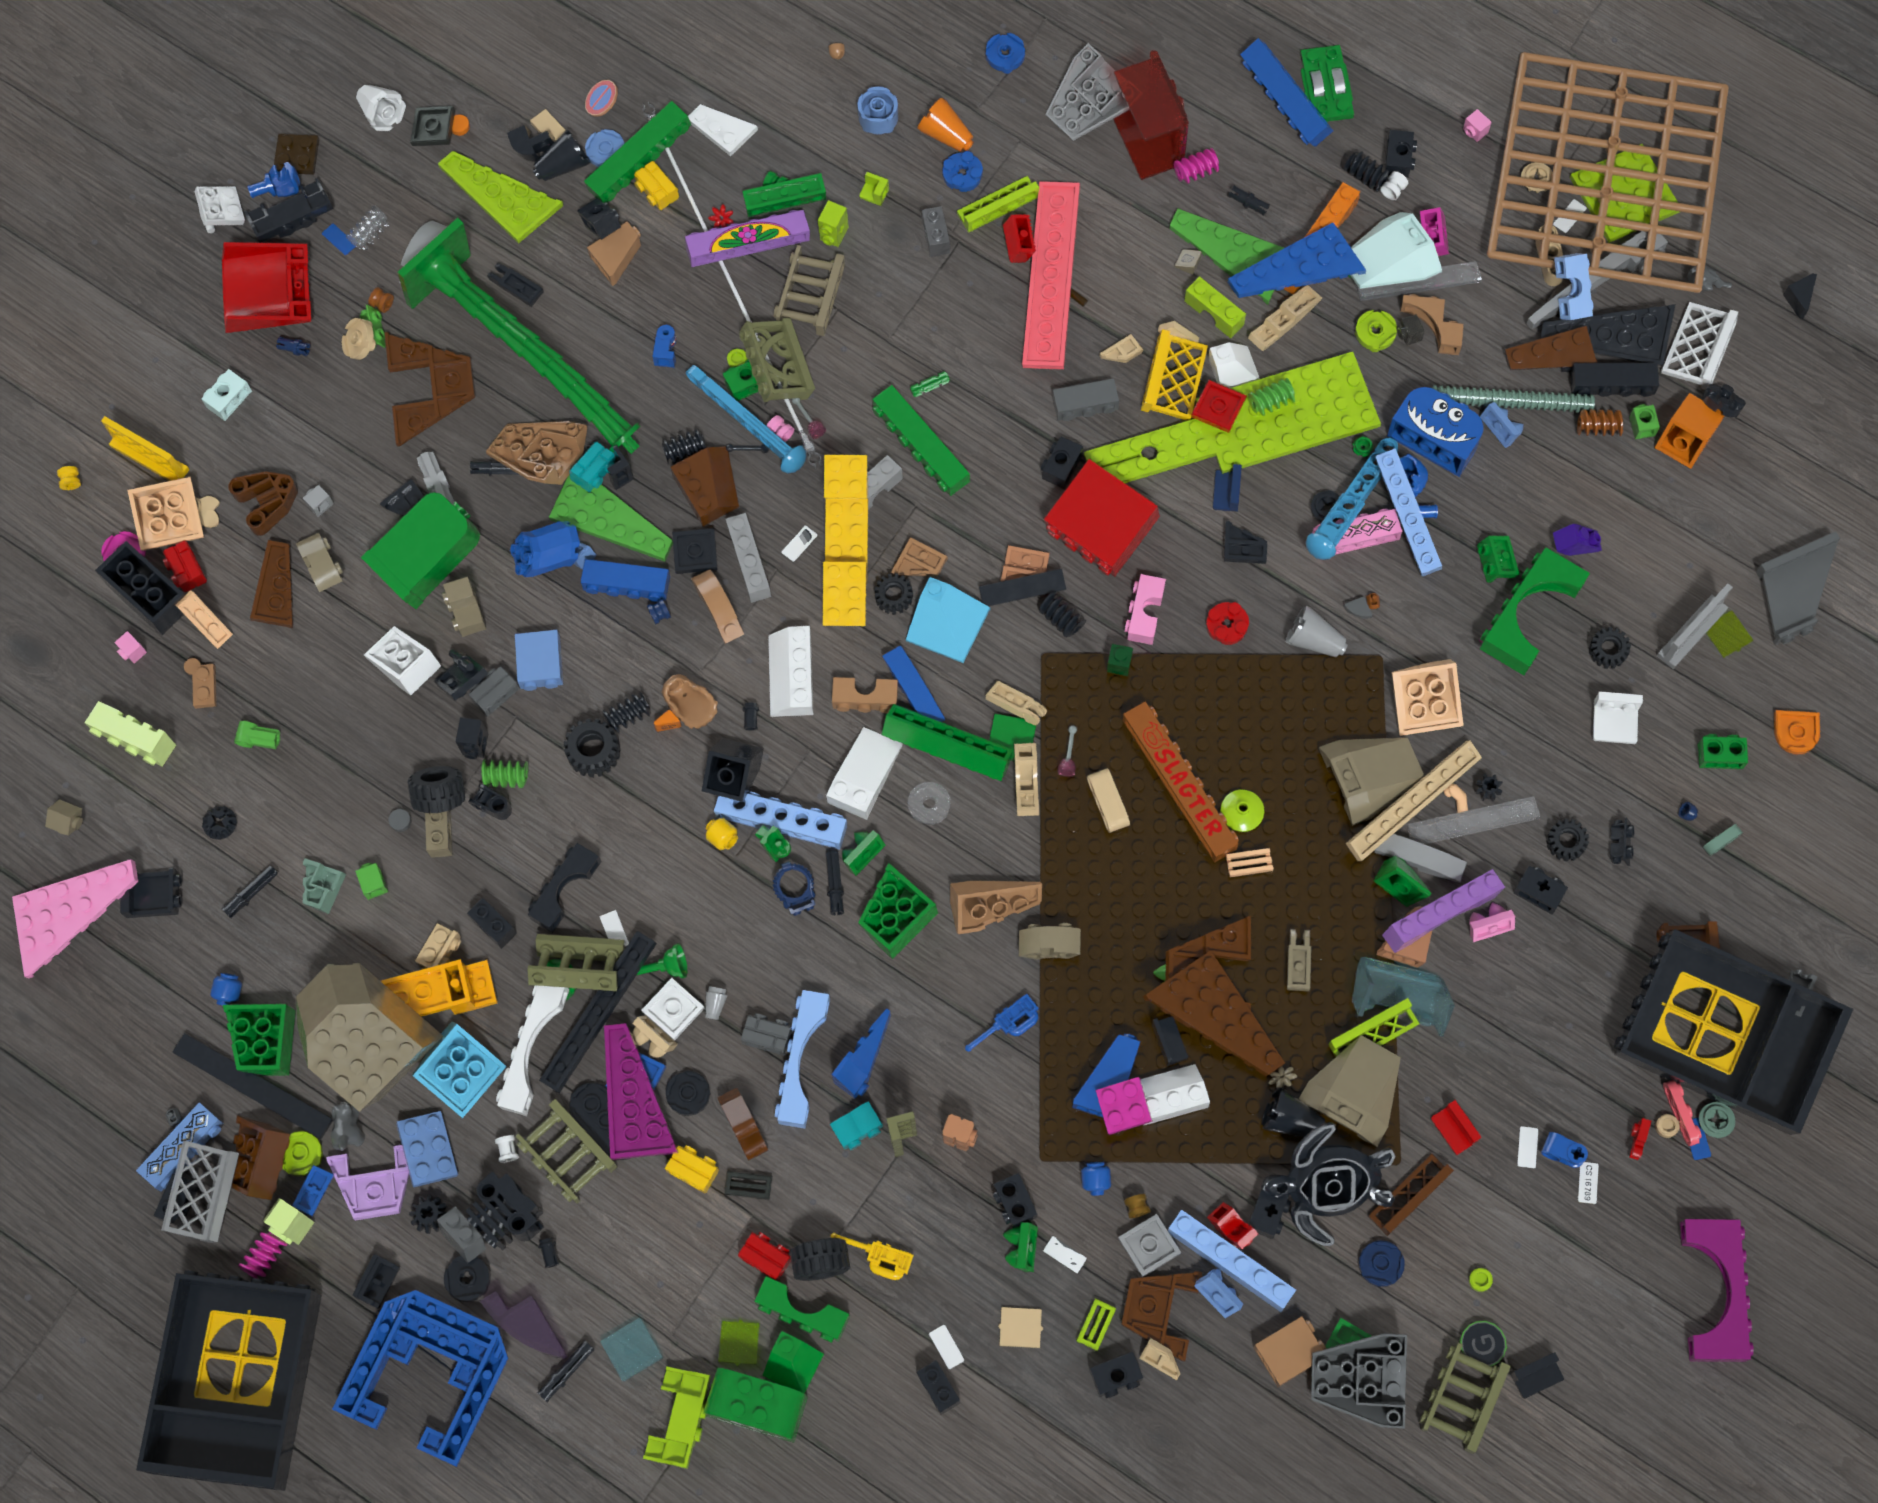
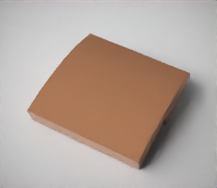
M1008 545L1001 582L1046 572L1050 553Z

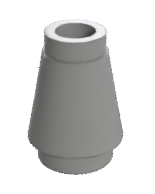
M709 986L708 992H706L705 1018L719 1019L727 998L726 989Z

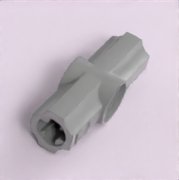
M425 452L420 454L417 461L424 475L423 479L429 493H440L453 504L455 501L449 491V484L443 470L439 467L434 453Z

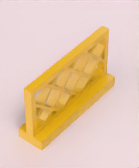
M1162 329L1157 339L1141 411L1149 412L1152 410L1183 420H1191L1208 346L1170 335V331ZM1171 342L1179 344L1182 350L1174 354L1170 348ZM1193 348L1202 351L1201 356L1195 360L1189 352ZM1185 353L1190 362L1182 366L1177 357ZM1173 359L1178 368L1170 372L1166 362ZM1193 365L1197 373L1190 378L1185 368ZM1181 372L1186 380L1177 384L1172 375ZM1169 378L1174 386L1168 390H1165L1161 384L1162 380ZM1188 383L1192 393L1185 396L1180 387ZM1177 390L1181 399L1173 403L1168 393ZM1164 396L1169 405L1166 407L1156 405L1157 399ZM1184 402L1188 408L1187 414L1179 412L1176 405Z
M104 416L101 420L113 438L109 443L111 448L166 480L182 479L190 470L188 466L174 459L168 452Z

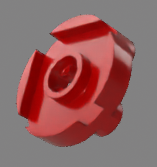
M1236 602L1217 604L1209 611L1206 621V629L1209 636L1225 645L1240 642L1249 627V618L1246 611ZM1225 619L1233 622L1230 628L1227 625H1222Z

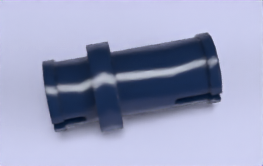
M281 336L277 340V343H281V345L276 344L277 349L293 352L297 356L301 354L308 356L310 350L306 349L310 348V344L303 343V340H291Z

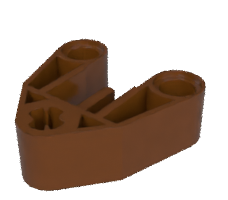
M267 471L236 477L228 484L229 491L236 501L243 503L256 497L261 507L250 512L246 517L247 525L253 534L257 536L265 535L289 513L298 494V488L289 475ZM239 488H244L241 492H236ZM257 521H262L259 525L254 526Z
M738 1088L717 1097L748 1161L769 1151Z

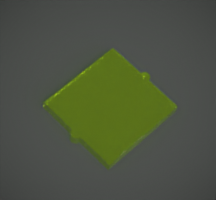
M1733 611L1721 616L1706 633L1723 658L1735 651L1739 652L1742 647L1753 642L1752 637Z
M742 1320L738 1322L722 1321L718 1362L735 1363L737 1366L740 1363L757 1364L760 1324L747 1323Z

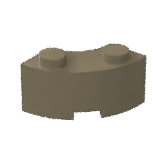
M317 533L296 543L319 592L342 582L340 574L343 571L338 562H333L328 551L331 549V546L326 537L322 539L320 534Z
M1068 923L1041 927V925L1037 924L1028 925V929L1019 931V957L1036 960L1043 958L1069 959L1080 955L1081 929L1073 928L1072 924Z

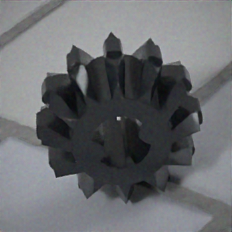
M428 1195L426 1201L419 1197L420 1204H412L416 1211L409 1212L411 1217H415L412 1219L411 1224L413 1226L417 1225L419 1232L425 1228V1233L430 1234L432 1227L438 1232L437 1220L447 1213L444 1211L447 1205L441 1203L439 1197L433 1200L432 1195ZM427 1211H428V1212H432V1213H433V1216H432V1217H428V1216L426 1217V1216H425V1213H426Z

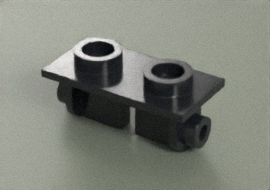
M1627 817L1624 823L1622 820H1614V824L1611 825V840H1619V843H1611L1610 859L1613 864H1621V860H1624L1627 866H1630V859L1634 857L1631 838H1634L1635 830L1634 825H1631Z

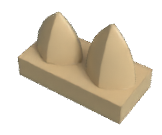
M646 1015L637 1017L632 1023L635 1025L632 1037L636 1047L646 1043L649 1039L651 1040L649 1046V1058L651 1059L659 1058L667 1052L673 1051L678 1045Z

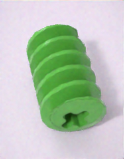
M1288 378L1285 381L1283 379L1279 380L1278 384L1272 383L1270 387H1263V391L1258 389L1255 394L1252 392L1248 394L1252 410L1255 414L1259 411L1262 416L1265 415V408L1270 413L1273 412L1272 405L1277 409H1280V402L1287 406L1288 398L1292 403L1295 402V392Z
M484 759L481 768L483 784L489 787L492 782L493 787H498L499 783L502 787H507L509 783L511 788H515L516 784H518L519 788H524L528 778V762L525 761L524 767H521L520 761H517L515 767H512L511 761H508L505 767L502 760L499 761L498 766H495L494 760H491L489 766H487Z

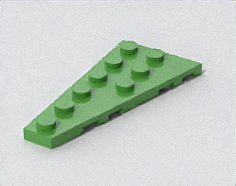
M1177 209L1170 224L1171 231L1187 243H1191L1198 248L1204 256L1207 255L1211 258L1214 264L1231 277L1284 249L1281 246L1181 209ZM1275 290L1264 291L1263 294L1258 295L1263 298L1266 304H1269Z
M570 474L549 516L551 521L556 523L568 521L570 522L569 525L576 526L578 531L664 562L673 545V541L604 486L600 485L597 489L593 488L591 492H587L580 485L578 486L571 481Z

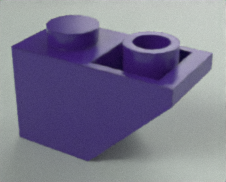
M1571 524L1553 532L1558 553L1571 556L1602 551L1601 537L1596 530Z

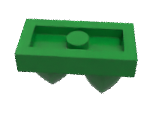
M874 830L871 833L854 832L857 847L855 849L842 850L843 862L855 876L886 846L879 834Z
M1021 1222V1226L1011 1228L1003 1234L1006 1240L1019 1246L1018 1249L1011 1251L1005 1257V1260L1014 1268L1024 1272H1034L1037 1226Z

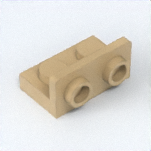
M437 923L415 962L425 968L449 963L450 955L461 944L460 934Z

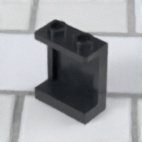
M174 867L169 868V871L137 873L138 883L131 889H128L120 898V913L125 918L179 915V908L182 906V898L179 894V887L182 886V876Z

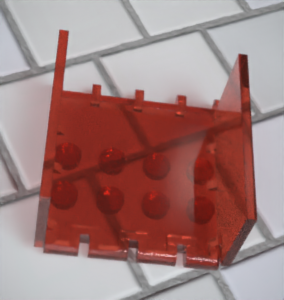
M1152 50L1149 60L1114 71V76L1128 104L1129 110L1113 118V121L1140 180L1174 169L1175 161L1181 162V159L1185 158L1189 127L1183 99L1176 93V84L1173 79L1170 80L1158 52Z

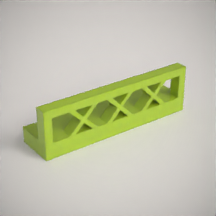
M1026 176L958 210L957 215L967 231L971 232L1037 199L1039 186L1036 181L1032 183L1029 177ZM1024 184L1027 185V186H1025V187H1023V188H1021V189L1018 190V187H1020V186H1022V185H1024ZM1008 194L1007 196L1000 199L1002 195ZM968 212H973L967 216H964V214Z
M1407 998L1331 1040L1328 1045L1335 1057L1340 1054L1338 1049L1343 1046H1349L1350 1042L1356 1040L1360 1035L1373 1037L1372 1042L1374 1043L1376 1038L1380 1039L1381 1041L1376 1044L1382 1046L1418 1026L1420 1023L1410 1009L1413 1005ZM1404 1012L1407 1013L1412 1021L1406 1027L1396 1024L1398 1016ZM1383 1024L1391 1026L1390 1036L1383 1037L1377 1035L1379 1026ZM1375 1029V1033H1374V1034L1369 1033L1370 1031H1372V1030Z

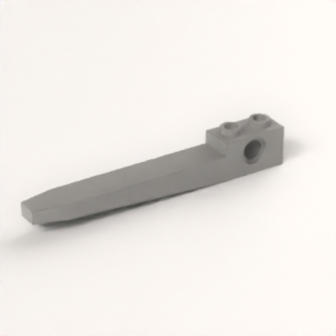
M1641 231L1622 244V246L1646 249L1648 232ZM1661 234L1656 235L1654 251L1665 253L1668 241ZM1612 252L1600 261L1599 268L1622 271L1627 267L1633 273L1637 269H1643L1645 258ZM1589 275L1591 281L1590 292L1610 278ZM1572 284L1528 318L1526 324L1531 330L1560 313L1558 299L1567 297L1571 293Z

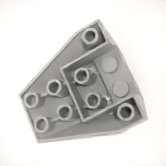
M1088 43L1074 57L1046 112V116L1074 141L1128 111L1143 94L1130 81L1127 82L1104 60L1102 55Z

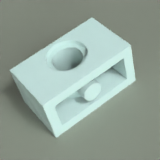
M228 369L218 377L217 382L212 388L206 390L202 401L206 408L226 421L252 390L245 380ZM229 392L227 395L222 396L223 393Z

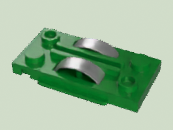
M1340 45L1301 50L1300 56L1303 62L1301 77L1305 95L1327 122L1354 118L1353 97Z

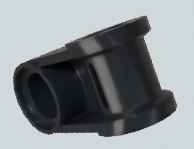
M483 784L478 785L477 793L473 799L468 801L474 808L498 820H505L512 813V808L507 799ZM498 805H505L502 810L496 811Z

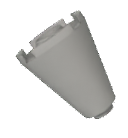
M1307 605L1301 609L1295 618L1292 630H1289L1285 641L1289 645L1337 657L1339 654L1342 656L1348 646L1345 643L1346 638Z

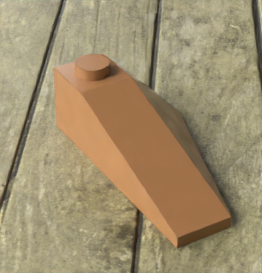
M966 881L950 884V904L957 934L981 931L988 924L995 921L999 923L1004 920V917L1013 913L1019 914L1039 905L1042 901L1041 882Z

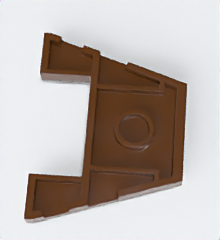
M1202 1272L1130 1279L1121 1325L1147 1341L1150 1338L1170 1349L1175 1358L1185 1362L1189 1340L1166 1335L1174 1289L1198 1294L1199 1291L1194 1285L1202 1277Z

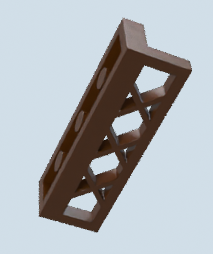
M1431 1154L1392 1192L1394 1197L1396 1195H1406L1407 1204L1404 1207H1394V1202L1391 1207L1379 1205L1368 1217L1388 1236L1454 1170L1448 1164L1444 1166ZM1430 1162L1440 1170L1436 1176H1426L1425 1167ZM1412 1179L1422 1180V1189L1419 1192H1410V1181ZM1381 1210L1391 1211V1220L1386 1225L1376 1217Z

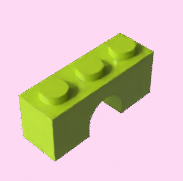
M1200 276L1186 289L1184 302L1199 314L1203 310L1209 312L1215 319V326L1230 339L1244 326L1246 313Z

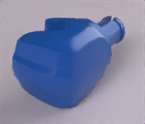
M286 162L281 171L277 172L276 166L273 165L269 173L265 174L264 181L248 185L247 187L252 198L268 192L273 197H288L299 192L300 177L296 169L289 162Z

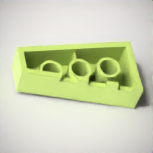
M98 701L85 721V724L90 728L89 732L98 738L101 735L108 738L107 742L116 747L119 745L125 747V751L135 757L137 754L143 756V760L152 766L156 763L163 767L176 746L171 738L160 729L157 731L145 722L142 725L141 722L130 715L124 718V714L119 710Z

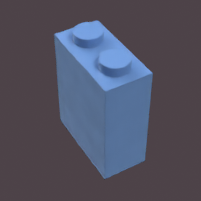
M550 630L515 634L517 681L520 688L532 691L537 687L556 688L558 685H563L561 642L558 631Z

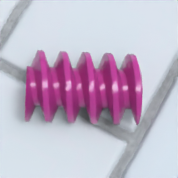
M1210 148V150L1205 149L1203 153L1197 152L1195 156L1190 155L1188 159L1182 158L1181 162L1178 160L1174 162V169L1178 180L1182 182L1184 179L1187 184L1190 183L1189 177L1196 181L1197 174L1204 178V171L1211 175V168L1219 172V161L1213 148Z
M261 1232L260 1236L263 1238V1241L255 1240L258 1249H249L253 1256L245 1255L243 1257L247 1265L242 1263L238 1265L241 1270L255 1279H258V1276H266L263 1268H272L268 1261L276 1262L277 1258L273 1253H282L279 1245L287 1246L285 1241L271 1232Z

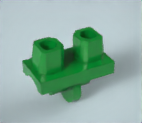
M763 825L756 832L755 836L760 840V844L773 861L777 862L779 858H784L790 854L791 844L785 840L779 829L774 825L770 829Z

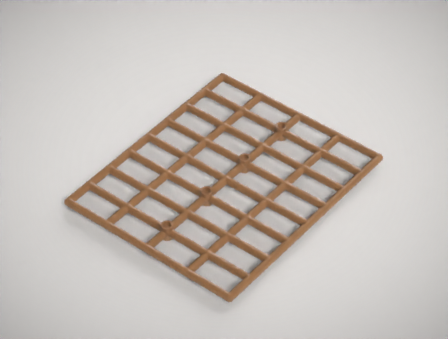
M1521 53L1487 251L1488 258L1555 269V261L1548 260L1547 258L1550 242L1590 249L1592 261L1591 267L1589 266L1588 268L1589 275L1695 293L1701 292L1728 97V85L1533 53ZM1527 61L1568 67L1567 84L1525 77ZM1577 69L1619 75L1618 88L1616 91L1575 85ZM1627 77L1669 83L1667 100L1629 94L1626 89ZM1523 85L1564 91L1563 108L1521 101ZM1677 85L1719 91L1718 108L1675 101ZM1573 93L1613 99L1615 104L1613 116L1571 109ZM1625 101L1666 108L1664 124L1621 117ZM1519 109L1562 116L1559 132L1517 126ZM1674 109L1717 116L1715 132L1672 126ZM1576 118L1612 124L1610 137L1608 140L1567 134L1569 119ZM1620 126L1663 132L1660 149L1621 143L1618 137ZM1515 134L1557 140L1555 157L1514 151ZM1676 134L1713 140L1711 157L1669 150L1670 135ZM1566 142L1606 148V165L1564 159ZM1617 151L1659 157L1657 174L1614 167ZM1511 158L1554 165L1551 182L1509 175ZM1667 158L1710 165L1708 182L1665 175ZM1562 167L1604 173L1603 187L1601 190L1560 184ZM1613 175L1655 182L1653 199L1613 192L1611 187ZM1507 183L1550 190L1547 207L1504 200ZM1664 183L1707 190L1705 207L1661 200ZM1558 192L1598 198L1600 203L1599 214L1592 215L1555 209ZM1610 200L1652 207L1650 224L1607 217ZM1503 208L1546 215L1543 232L1501 226ZM1660 208L1703 215L1701 232L1659 226ZM1554 217L1597 224L1595 238L1592 241L1551 234ZM1605 225L1648 232L1646 249L1606 243L1604 238ZM1499 234L1542 241L1539 258L1496 251ZM1662 234L1700 241L1698 258L1654 251L1656 235ZM1607 251L1645 258L1643 274L1638 275L1599 268L1602 252ZM1653 259L1697 266L1694 284L1651 277Z

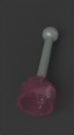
M793 398V404L799 407L810 423L808 425L810 436L813 439L823 436L826 432L824 425L810 418L801 405L800 398Z
M1070 726L1068 729L1070 737L1067 757L1060 762L1058 767V773L1063 776H1074L1076 765L1071 760L1074 734L1077 732V728Z

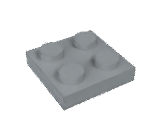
M1157 1214L1118 1237V1240L1142 1278L1181 1254V1251Z

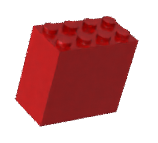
M1089 459L1044 518L1046 529L1049 531L1048 534L1053 539L1058 541L1060 538L1065 542L1064 545L1069 550L1080 552L1082 554L1081 557L1090 564L1094 562L1100 566L1098 569L1107 576L1111 574L1116 577L1160 515L1156 504Z

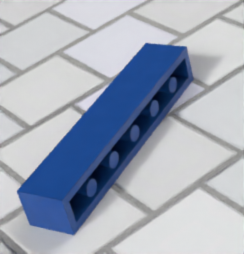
M1258 38L1240 54L1244 59L1242 62L1249 71L1253 70L1256 74L1254 79L1261 86L1264 84L1267 88L1265 93L1271 100L1275 99L1278 102L1276 107L1283 115H1288L1290 118L1288 120L1289 124L1295 130L1299 129L1302 133L1300 138L1306 145L1310 143L1316 147L1334 131L1265 42Z

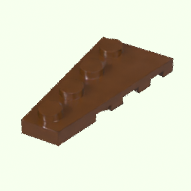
M1587 326L1505 349L1510 370L1573 367L1574 363H1597Z
M271 540L267 542L250 615L251 621L293 628L290 547L287 543Z

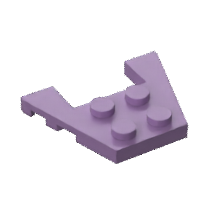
M402 1145L394 1146L395 1169L350 1176L347 1154L326 1157L355 1221L400 1213L409 1178Z

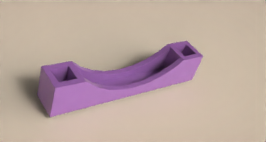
M1492 869L1395 922L1382 936L1393 952L1396 953L1448 920L1494 899L1505 886Z

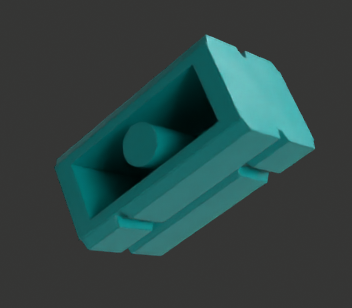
M595 442L570 469L571 481L578 486L580 485L587 492H591L593 488L597 489L602 484L603 477L608 473L607 468L616 463L614 453L607 448L605 449L598 442Z

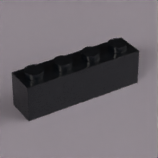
M1574 363L1570 371L1571 393L1574 395L1580 394L1583 396V394H1587V396L1599 395L1601 397L1620 395L1622 397L1641 395L1648 397L1655 395L1659 387L1658 363Z

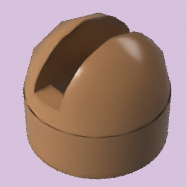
M835 43L829 45V54L833 59L838 60L844 56V44Z

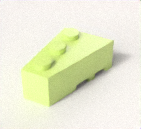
M278 1198L263 1222L270 1226L268 1231L289 1245L292 1241L299 1245L315 1223L280 1198Z

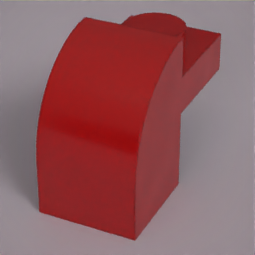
M1224 1202L1207 1217L1222 1237L1236 1248L1243 1249L1250 1245L1258 1235L1252 1226L1240 1218L1234 1208Z

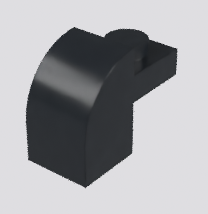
M525 125L507 133L512 148L528 161H537L541 157L539 153L545 152L556 141L555 137L548 131L533 137L532 132Z

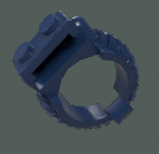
M790 861L781 864L782 868L775 873L776 876H774V884L772 885L774 887L773 891H775L774 894L777 895L780 901H783V907L789 909L790 914L794 916L801 914V911L804 909L806 911L814 909L816 904L813 899L816 894L812 891L814 889V878H812L813 875L810 874V870L808 871V868L800 864H791ZM792 869L801 872L807 881L806 891L798 898L787 897L780 889L781 877L784 875V872Z

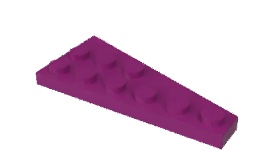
M625 1023L604 1026L610 1159L617 1160L679 1153L628 1025Z

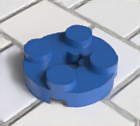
M1012 33L1001 36L997 34L986 45L987 62L991 67L1005 74L1017 69L1025 59L1024 43L1018 36ZM1008 49L1009 54L1003 55L1001 51H1006Z
M972 152L956 153L944 161L943 179L949 188L959 189V192H968L979 185L983 175V167L980 160ZM960 169L967 170L966 175H963L962 173L958 174L957 172H959Z

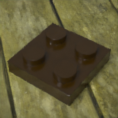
M278 134L274 159L277 172L282 170L284 163L289 162L298 174L314 175L319 147L318 135Z

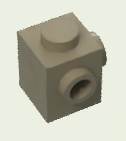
M59 799L47 809L45 827L69 836L82 825V808Z

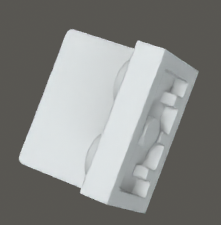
M1598 692L1594 699L1593 740L1636 744L1638 710L1643 703V695Z

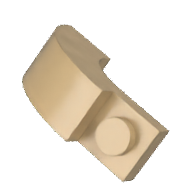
M1036 743L1014 744L1017 816L1039 815Z

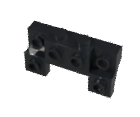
M318 178L315 179V182L305 187L299 186L302 191L301 194L273 207L265 209L261 203V207L250 212L244 211L259 243L276 235H279L280 238L290 236L295 231L307 228L317 222L315 217L333 210L331 202Z

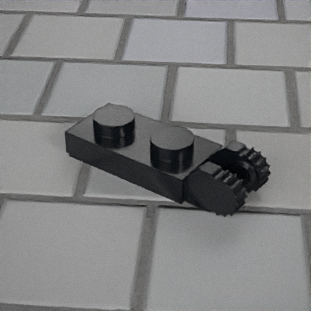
M500 263L495 265V269L504 275L502 279L491 272L487 275L488 279L530 307L535 304L544 292L540 286Z

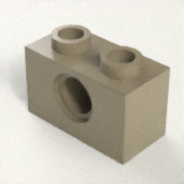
M449 811L425 813L426 851L431 858L453 856L451 813Z

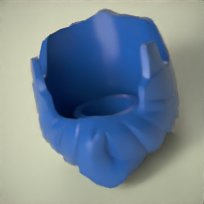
M1407 454L1401 457L1400 461L1413 494L1416 497L1426 486L1428 470L1420 460Z

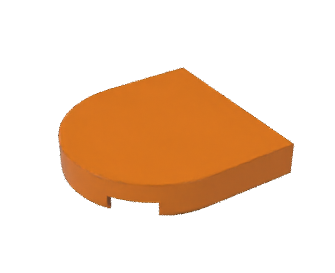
M1776 710L1774 712V732L1779 746L1786 752L1796 755L1811 751L1820 738V713Z

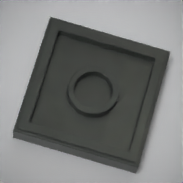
M453 106L416 108L410 140L411 145H450L455 108Z

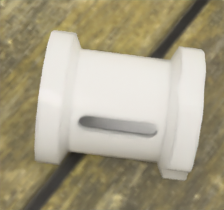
M514 1135L495 1139V1144H498L500 1158L498 1159L500 1163L514 1161L519 1158L515 1152Z

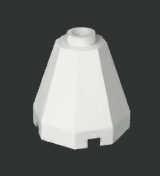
M364 85L358 90L356 99L371 127L376 131H390L393 128L392 124H398L402 121L406 105L401 100L402 97L398 92L373 85Z

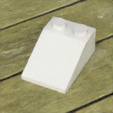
M395 626L364 654L372 664L410 695L441 667L429 649Z

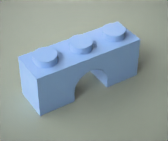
M1575 253L1554 257L1556 278H1568L1572 283L1571 293L1567 297L1558 299L1560 319L1574 320L1593 316L1587 254Z

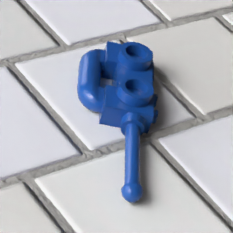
M1028 994L1023 995L1009 1008H1004V1012L998 1013L995 1016L996 1018H994L995 1023L992 1024L993 1026L969 1045H966L965 1050L970 1052L971 1049L996 1030L999 1031L1001 1029L1005 1035L1008 1033L1012 1036L1022 1035L1037 1023V1011L1039 1008ZM1026 1015L1028 1019L1016 1027L1015 1022Z

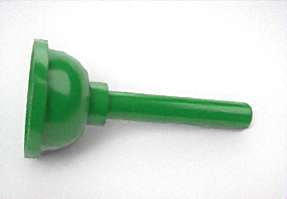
M679 943L674 944L658 962L643 965L637 975L660 970L661 972L667 971L668 974L674 977L686 978L688 967L683 948Z

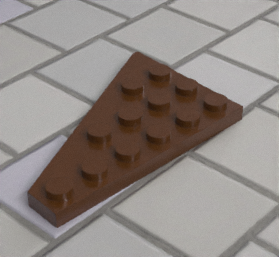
M1211 950L1142 996L1145 1001L1149 1000L1160 1007V1010L1164 1013L1172 1015L1175 1020L1186 1027H1191L1202 1034V1037L1213 1041L1216 1046L1229 1054L1239 1057L1244 1061L1243 1063L1254 1067L1256 1071L1264 1076L1271 1074L1285 1064Z

